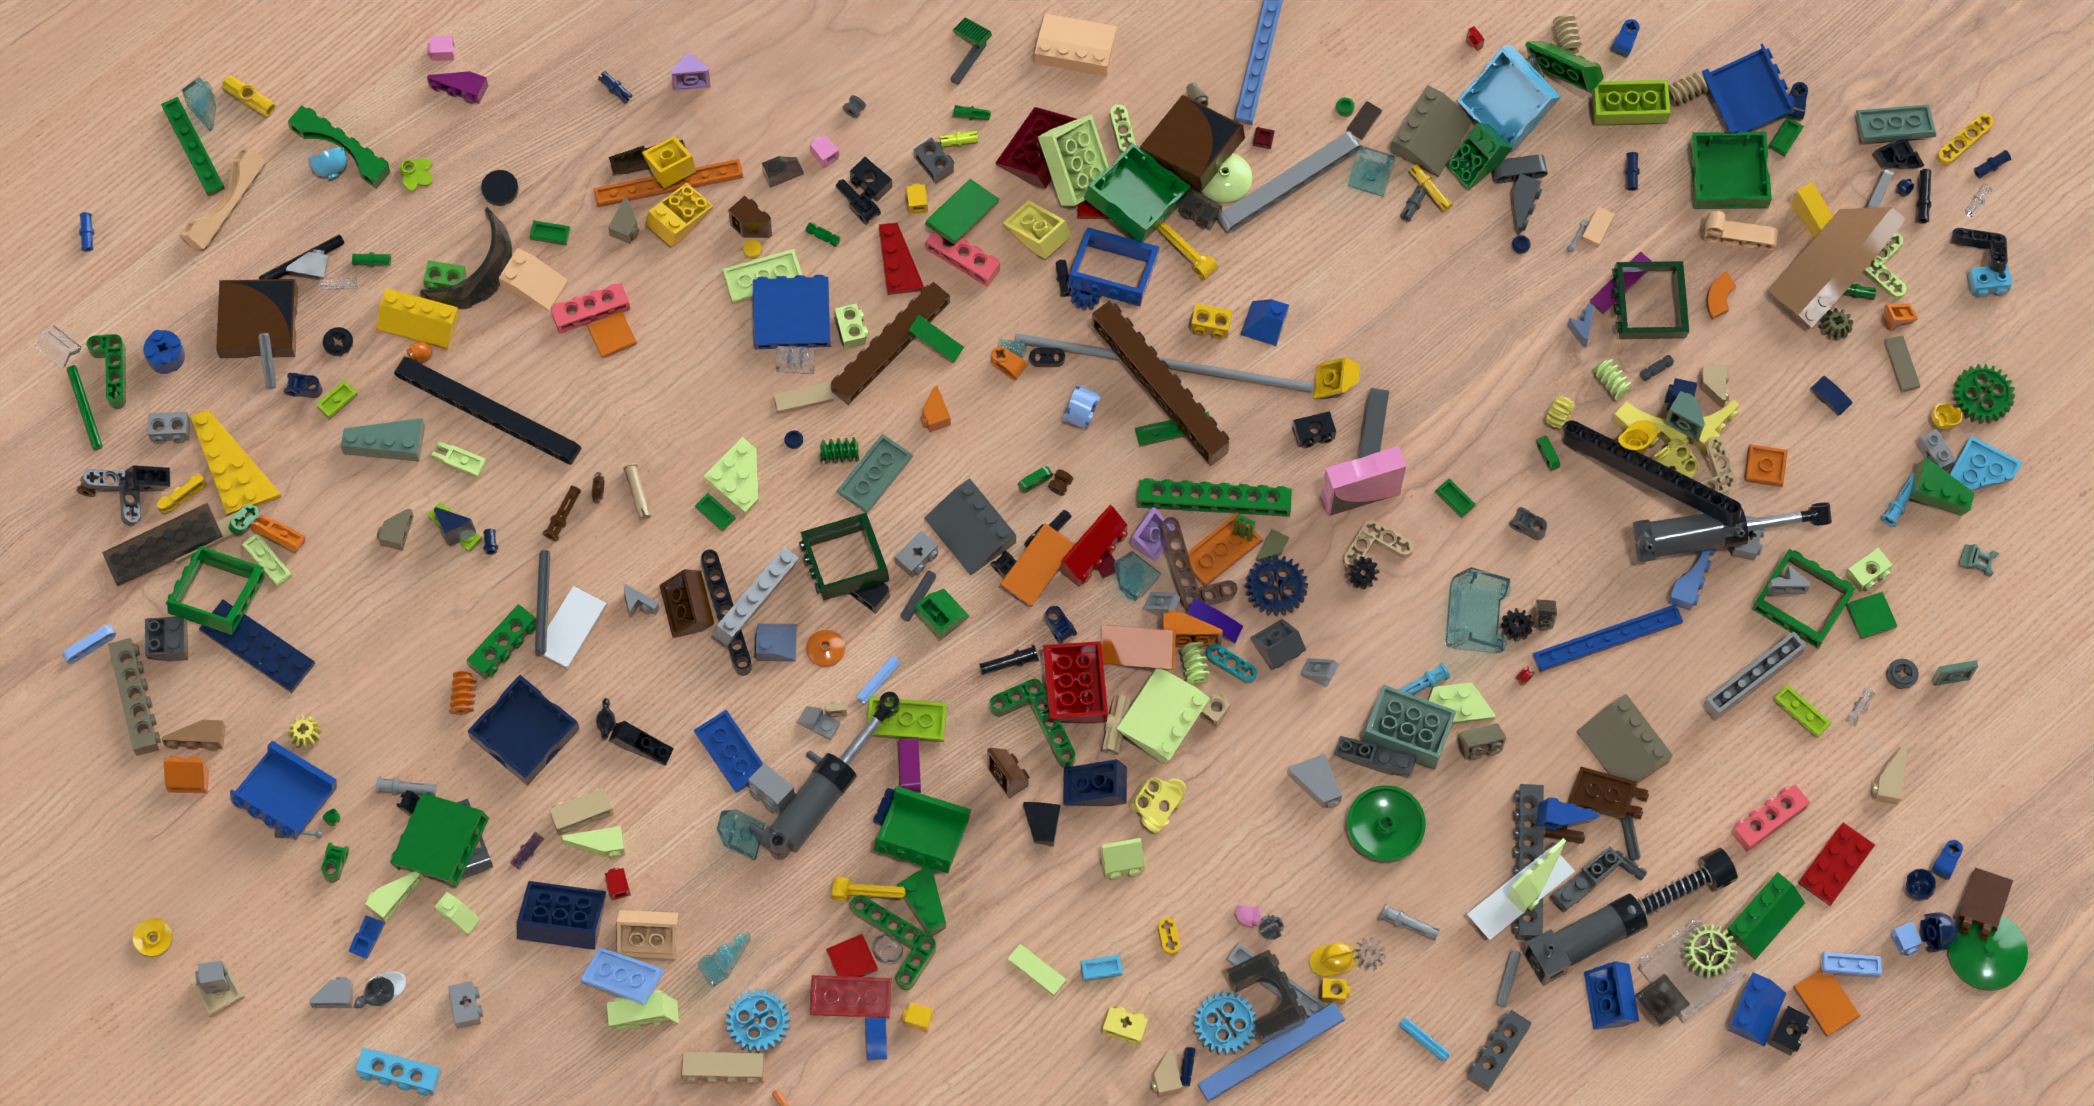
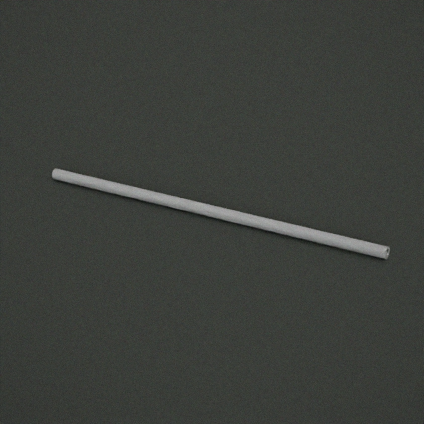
M1016 334L1015 343L1043 348H1059L1067 352L1120 360L1112 349ZM1158 357L1160 360H1164L1170 369L1313 392L1314 383Z

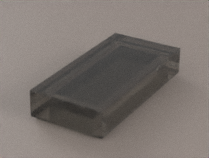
M1366 101L1347 127V132H1351L1354 136L1363 140L1381 115L1382 109Z

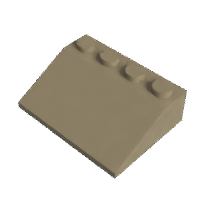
M1427 85L1393 138L1390 152L1415 165L1419 164L1421 168L1439 177L1474 121V118L1444 93Z
M1627 694L1612 702L1577 730L1578 735L1608 774L1636 781L1637 784L1668 764L1673 756Z

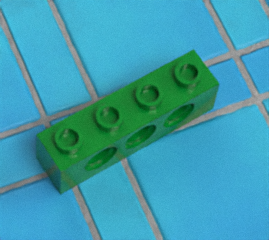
M518 604L467 658L468 666L485 680L489 676L492 677L497 672V667L510 658L511 652L523 644L524 638L536 630V617ZM516 626L521 627V629L518 632L512 631V629ZM503 640L508 641V643L505 646L499 645V643ZM490 654L495 655L494 659L492 660L486 659V657Z

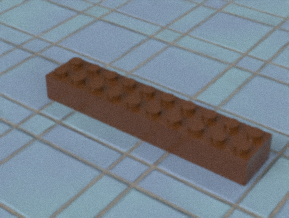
M1109 300L1092 313V327L1211 467L1228 453L1230 440L1228 435L1216 427L1217 422L1214 418L1208 417L1205 414L1203 405L1200 402L1196 403L1194 401L1191 391L1188 388H1183L1180 378L1176 374L1172 375L1168 370L1170 369L1168 364L1156 356L1158 354L1152 346H1148L1145 343L1146 339L1142 333L1136 332L1131 320L1124 318L1119 306L1116 303L1112 304Z

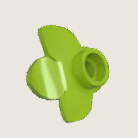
M419 158L415 161L411 159L404 160L400 165L404 186L410 191H415L418 185L427 186L432 184L433 178L428 169H430L433 163L426 158ZM409 167L413 168L411 171H406Z

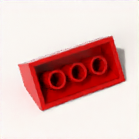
M1112 505L1105 509L1061 561V574L1078 587L1082 583L1085 584L1089 581L1093 570H1098L1103 564L1104 560L1102 558L1105 555L1110 556L1116 548L1115 545L1119 541L1122 542L1128 535L1127 523Z

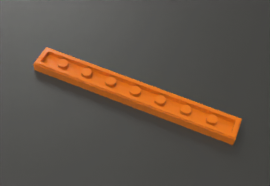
M740 159L696 167L695 173L666 188H663L654 176L594 188L597 207L622 203L624 197L632 201L672 193L685 183L696 188L744 178Z

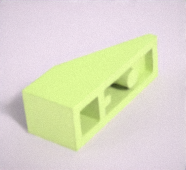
M621 826L562 835L564 845L612 859L619 858L625 854Z
M413 872L378 888L366 898L365 905L367 909L386 923L424 877L420 873Z

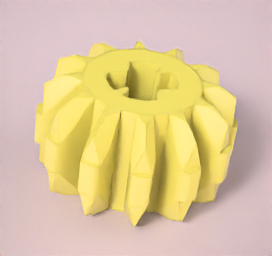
M1557 397L1548 411L1546 422L1555 428L1562 429L1564 423L1573 414L1574 402L1567 397Z
M302 715L300 721L294 718L295 724H289L290 731L287 732L288 736L291 737L290 742L292 744L296 743L297 748L303 745L307 749L308 744L315 746L314 740H320L318 734L321 733L318 721H313L311 716L305 720V717Z

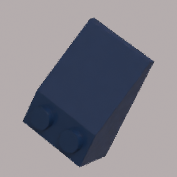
M1115 759L1064 768V805L1114 806L1127 804V767L1119 760Z

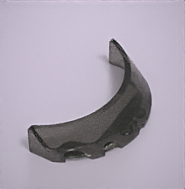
M488 207L484 210L486 218L490 220L492 237L488 254L481 266L467 279L453 286L442 289H421V298L464 310L471 308L472 305L481 301H486L498 291L500 286L499 277L513 256L511 239L505 225Z

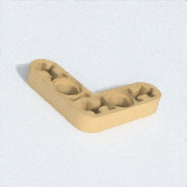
M1710 437L1705 443V449L1714 476L1702 480L1700 483L1706 485L1708 482H1711L1714 490L1722 493L1734 488L1736 478L1724 441L1720 437ZM1714 442L1718 443L1716 449L1711 447V445H1713ZM1719 452L1722 453V455L1714 456V454H1717ZM1719 458L1725 461L1722 469H1719L1716 465ZM1725 478L1730 479V482L1727 484H1718V482L1724 481Z
M1369 520L1363 525L1346 552L1344 565L1347 569H1350L1348 567L1351 564L1349 563V558L1352 559L1355 552L1357 553L1356 559L1358 561L1360 556L1366 557L1374 543L1402 558L1410 557L1414 546L1409 539L1377 521ZM1375 527L1374 531L1368 532V528ZM1380 530H1381L1382 533L1380 534V538H1377V536H1378V534L1380 533ZM1391 535L1393 542L1385 543L1383 537ZM1365 541L1367 543V547L1365 549H1359L1357 547V542ZM1407 545L1408 550L1401 551L1402 547Z

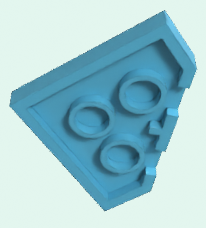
M1971 436L1950 475L1970 490H1976L2012 481L2022 462Z

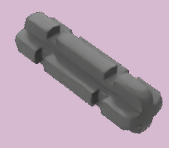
M1670 355L1663 357L1662 360L1660 359L1650 365L1648 369L1642 370L1640 377L1643 381H1647L1651 376H1655L1665 370L1666 367L1668 368L1673 365V358Z
M1615 851L1623 859L1619 866L1631 874L1634 873L1635 877L1639 880H1643L1647 875V871L1642 867L1639 868V865L1627 856L1624 857V854L1620 851Z

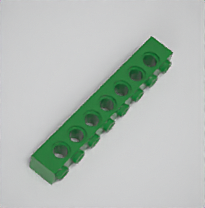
M1152 478L1139 480L1138 508L1152 509L1154 507L1164 510L1232 514L1238 512L1239 514L1290 517L1292 489L1285 486L1272 488L1267 485L1255 487L1248 484H1211L1207 481L1192 483V481L1188 480L1173 482L1170 479L1154 481ZM1160 491L1162 492V494L1156 496L1153 494V492ZM1179 492L1181 496L1175 497L1172 493ZM1198 493L1200 497L1194 498L1191 494ZM1217 494L1219 498L1213 499L1210 495ZM1231 495H1235L1238 497V499L1231 500L1229 497ZM1254 496L1258 500L1250 501L1248 498ZM1273 497L1277 501L1269 502L1267 499Z

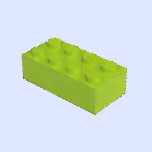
M1668 80L1603 81L1591 93L1594 125L1668 123L1671 114Z

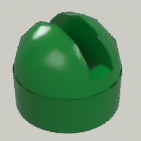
M331 809L323 815V819L328 825L335 826L334 823L336 821L340 822V815L336 809Z

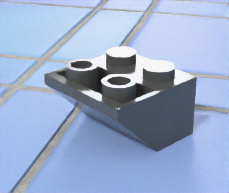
M177 616L145 619V656L164 661L188 660V624L186 620Z

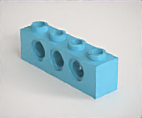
M362 1048L355 1069L357 1074L360 1075L359 1078L363 1080H379L378 1083L382 1085H398V1088L401 1090H417L418 1094L424 1096L429 1094L435 1095L442 1073L439 1067L367 1048ZM378 1064L384 1065V1068H383L382 1071H380V1072H375V1071H374V1068H375L376 1065H378ZM395 1070H403L401 1076H393ZM415 1075H422V1079L420 1081H412V1078Z

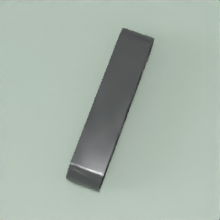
M1370 388L1360 458L1380 452L1389 390Z

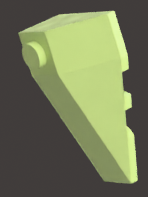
M1564 838L1545 855L1544 860L1540 859L1531 870L1529 869L1512 885L1507 897L1522 912L1525 913L1528 909L1532 911L1539 904L1537 900L1566 842Z

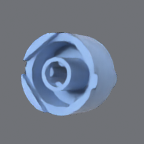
M1076 385L1062 420L1081 428H1088L1100 395Z

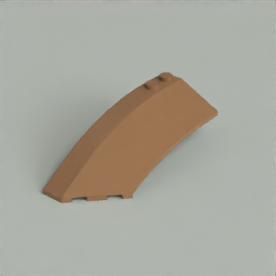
M1893 207L1839 209L1767 292L1808 329L1813 328L1878 255L1906 219Z

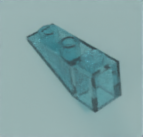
M749 932L745 934L740 933L733 939V942L728 945L725 943L719 946L717 952L712 955L707 954L700 959L698 963L699 970L711 988L729 977L751 940Z

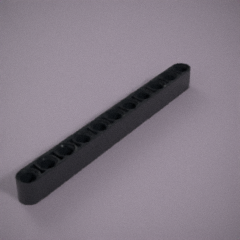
M404 356L394 371V374L399 379L566 464L572 465L582 449L576 442L409 357Z
M1570 420L1564 423L1563 441L1566 445L1729 526H1736L1741 522V504L1738 501L1635 450L1626 449L1619 442L1577 421Z

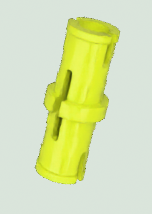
M977 131L967 133L956 132V134L940 136V142L942 147L955 145L960 147L962 144L978 143Z

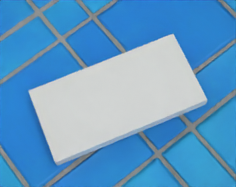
M573 586L547 628V650L541 656L568 669L607 607V603Z

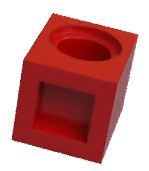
M617 867L608 870L605 873L612 901L631 896L624 868L620 869Z

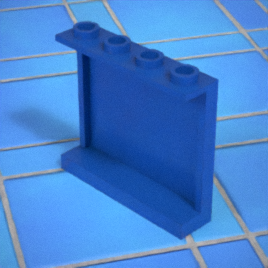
M1763 43L1760 44L1761 49L1711 72L1709 69L1702 71L1703 78L1730 134L1752 132L1794 112L1793 105H1796L1792 95L1788 96L1786 92L1788 89L1784 79L1780 80L1778 76L1780 70L1776 63H1772L1771 59L1773 56L1769 48L1765 49Z
M819 274L813 277L797 275L795 278L777 276L776 279H768V277L753 279L755 350L831 347L828 277Z
M272 740L267 746L268 752L237 790L231 789L230 800L236 807H242L247 810L251 816L262 819L267 826L280 830L281 834L285 837H291L296 840L337 789V779Z

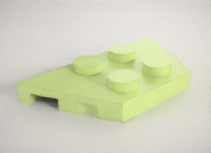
M1473 683L1433 687L1429 701L1455 710L1456 714L1452 724L1495 719L1494 712Z

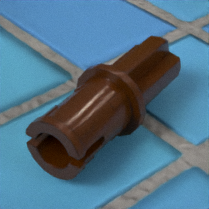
M1567 827L1558 830L1547 829L1555 833L1546 832L1545 836L1546 838L1559 840L1564 838L1566 841L1581 844L1585 840L1584 832L1570 830Z

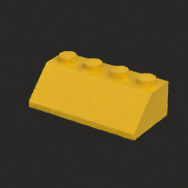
M386 288L379 307L376 330L418 342H425L429 345L448 350L460 314L458 307Z

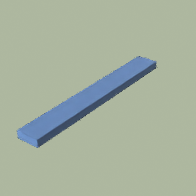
M1264 0L1235 115L1234 121L1253 125L1283 0Z
M1332 1003L1198 1083V1086L1208 1102L1342 1023L1345 1021V1018L1336 1004Z

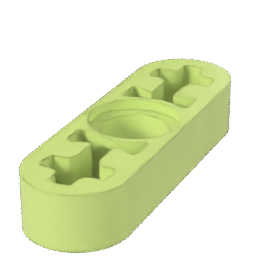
M1117 104L1111 108L1110 118L1119 152L1122 154L1126 150V147H1124L1125 139H1127L1128 146L1132 143L1136 145L1127 109L1123 105ZM1116 111L1120 112L1122 121H1119ZM1124 126L1128 129V132L1121 134L1118 132V128Z

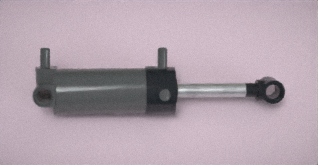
M1815 503L1808 507L1806 511L1746 519L1744 510L1741 507V522L1736 526H1729L1705 513L1651 522L1648 519L1633 522V531L1636 541L1637 561L1656 560L1655 557L1746 545L1748 543V531L1809 521L1817 526L1831 524L1830 503Z
M885 692L881 695L880 703L876 707V713L840 758L830 753H826L821 758L811 750L808 751L806 757L817 765L813 768L810 777L770 827L767 826L765 830L754 823L749 826V830L759 836L758 841L771 850V854L775 859L782 860L791 851L798 852L837 800L843 796L857 778L856 773L849 765L885 718H890L898 713L900 704L896 693ZM887 701H893L895 703L891 707L885 705Z

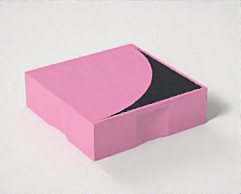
M1399 446L1326 468L1321 499L1328 517L1400 495L1406 464Z

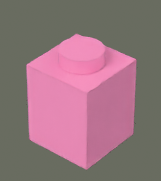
M452 35L430 36V43H427L428 55L431 54L432 61L455 60V45Z
M826 135L815 138L810 144L812 155L823 168L839 159L838 149Z

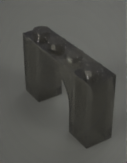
M1266 950L1226 970V976L1235 993L1253 984L1264 982L1275 986L1281 994V1003L1275 1011L1253 1021L1254 1029L1262 1044L1305 1024V1016H1307L1303 1005L1299 1006L1296 1001L1298 996L1294 988L1290 989L1287 984L1289 980L1286 973L1280 971L1278 967L1280 963L1275 954L1272 955L1270 950Z

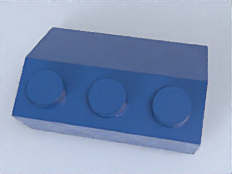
M1614 961L1584 972L1593 1028L1595 1030L1624 1027L1639 1022L1630 964Z
M1752 972L1727 1031L1765 1047L1787 993L1772 980Z

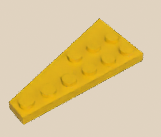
M208 409L190 416L227 516L238 512L246 504L259 506L282 497L281 493Z

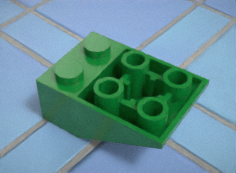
M1478 122L1446 166L1468 189H1471L1503 162L1512 150V146L1490 124Z

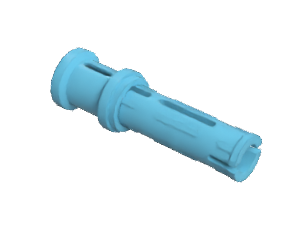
M1915 474L1910 475L1898 497L1890 502L1886 514L1881 516V520L1888 526L1895 527L1899 516L1904 514L1905 506L1910 499L1909 496Z
M1441 663L1436 669L1430 672L1426 671L1423 677L1399 690L1414 695L1429 686L1435 687L1436 683L1445 678L1450 679V674L1446 666Z

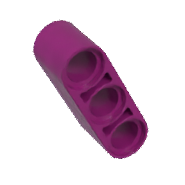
M918 738L899 739L901 787L921 793Z

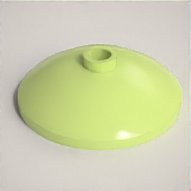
M1233 153L1223 162L1217 174L1204 190H1200L1201 193L1216 203L1229 204L1239 201L1248 193L1252 184L1250 166L1242 157ZM1226 170L1228 173L1223 174L1222 171Z

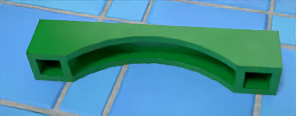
M301 105L288 120L290 130L303 139L325 140L341 148L344 147V150L357 163L362 179L377 189L391 173L389 163L384 158L375 156L374 152L368 147L363 148L355 138L347 137L342 129L331 126V123L323 117L321 119L318 117L313 109L305 108Z

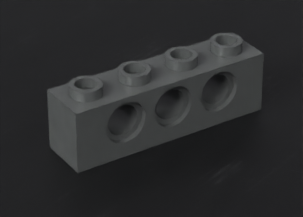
M1513 1010L1508 1015H1503L1499 1022L1501 1027L1498 1031L1494 1029L1488 1039L1491 1041L1488 1047L1483 1046L1478 1054L1481 1058L1477 1063L1473 1062L1467 1071L1470 1073L1468 1080L1487 1092L1493 1086L1532 1022ZM1510 1030L1514 1036L1506 1037L1503 1032ZM1493 1047H1501L1503 1049V1053H1495ZM1488 1062L1493 1066V1069L1486 1070L1482 1064Z

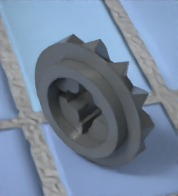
M1908 659L1893 661L1887 671L1888 679L1892 682L1893 686L1896 685L1900 689L1913 686L1919 676L1918 668ZM1904 667L1905 674H1907L1908 676H1905L1904 679L1901 680V675L1898 673H1900Z

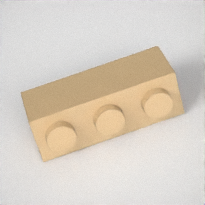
M595 788L589 794L574 796L571 798V801L556 803L549 809L558 835L614 815L605 788Z

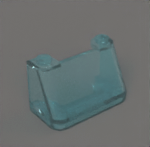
M1472 567L1456 574L1452 578L1445 639L1447 647L1488 653H1501L1505 651L1507 642L1504 635L1498 634L1500 602L1511 591L1510 578Z

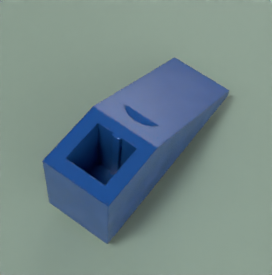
M1547 798L1539 803L1536 825L1550 830H1558L1592 822L1599 818L1600 814L1594 813L1593 810L1588 808H1578L1573 803L1559 802L1557 798Z

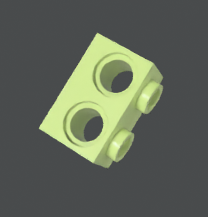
M857 303L835 308V317L844 350L866 345V337H869L866 326L863 327L862 325L864 316L862 309L858 310ZM847 316H854V317H855V318L852 319V320L846 319ZM853 332L859 333V335L855 337L851 336L850 334Z

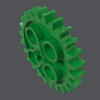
M1977 364L1975 369L1970 366L1968 371L1964 369L1962 375L1959 374L1958 381L1954 383L1956 388L1953 389L1952 393L1956 394L1953 400L1958 401L1956 407L1962 406L1961 412H1967L1966 418L1972 415L1974 422L1977 418H1980L1981 423L1985 419H1987L1988 423H1991L1992 418L1998 421L2000 416L2004 418L2006 412L2009 413L2010 406L2014 404L2015 394L2012 392L2015 387H2009L2012 380L2006 381L2008 375L2004 374L2002 376V369H1999L1997 372L1994 371V365L1991 369H1988L1987 364L1983 368ZM1977 379H1981V380H1983L1985 383H1984V384H1981V383L1978 382ZM1992 381L1993 384L1989 388L1988 392L1983 396L1980 403L1977 406H1975L1974 404L1979 399L1980 395L1984 392L1988 384ZM1993 390H1999L2001 394H1996ZM1967 393H1971L1975 397L1971 398L1967 395ZM1983 404H1989L1991 408H1986Z

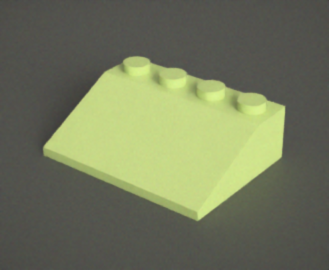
M1092 115L1074 120L1038 136L1061 206H1075L1083 202L1088 185L1104 170L1109 168Z
M1156 668L1116 730L1159 762H1167L1171 759L1210 698L1195 686L1162 668Z

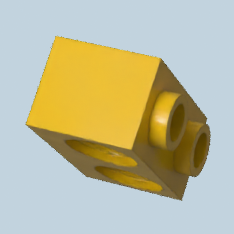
M1196 303L1191 331L1199 335L1209 334L1216 338H1228L1233 310ZM1203 318L1206 322L1201 323L1198 319ZM1223 322L1225 325L1218 326L1216 323Z

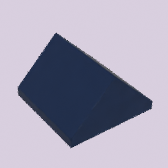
M435 507L434 512L450 546L476 534V529L470 518Z

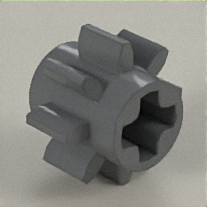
M1267 915L1261 919L1263 923L1260 924L1259 930L1263 937L1275 940L1282 936L1280 932L1283 931L1284 924L1279 917Z

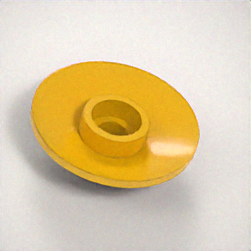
M149 918L137 925L133 933L135 948L139 953L148 957L159 956L166 952L173 939L170 926L159 918ZM152 937H157L156 942H151Z

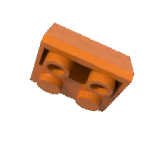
M180 756L164 758L165 787L168 793L208 794L210 771L204 759L197 756H191L189 759H184Z

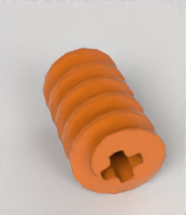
M454 672V679L452 680V685L454 686L451 688L452 701L450 702L451 708L449 712L453 714L473 712L474 708L469 707V705H474L475 701L470 698L475 697L476 694L470 691L476 690V686L471 683H476L477 679L472 677V674L469 672Z

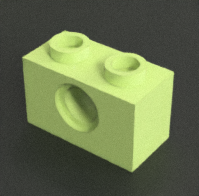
M1877 548L1851 566L1845 576L1859 592H1862L1864 589L1868 591L1875 586L1877 580H1884L1891 574L1890 570L1893 565L1882 551ZM1866 569L1873 570L1875 574H1869Z

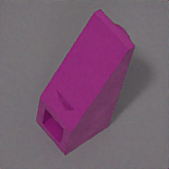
M471 71L427 76L428 84L432 89L445 91L453 97L459 96L469 103L475 102L480 104L488 88L487 77Z

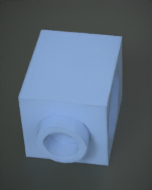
M1913 922L1895 928L1891 933L1901 955L1906 953L1912 955L1919 951L1922 941Z

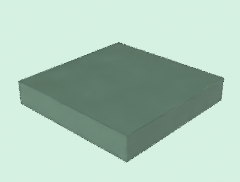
M1977 660L1939 666L1932 678L1933 686L1971 680L1978 668Z

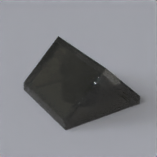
M1666 974L1635 995L1636 999L1659 1027L1671 1023L1690 1006V1003Z

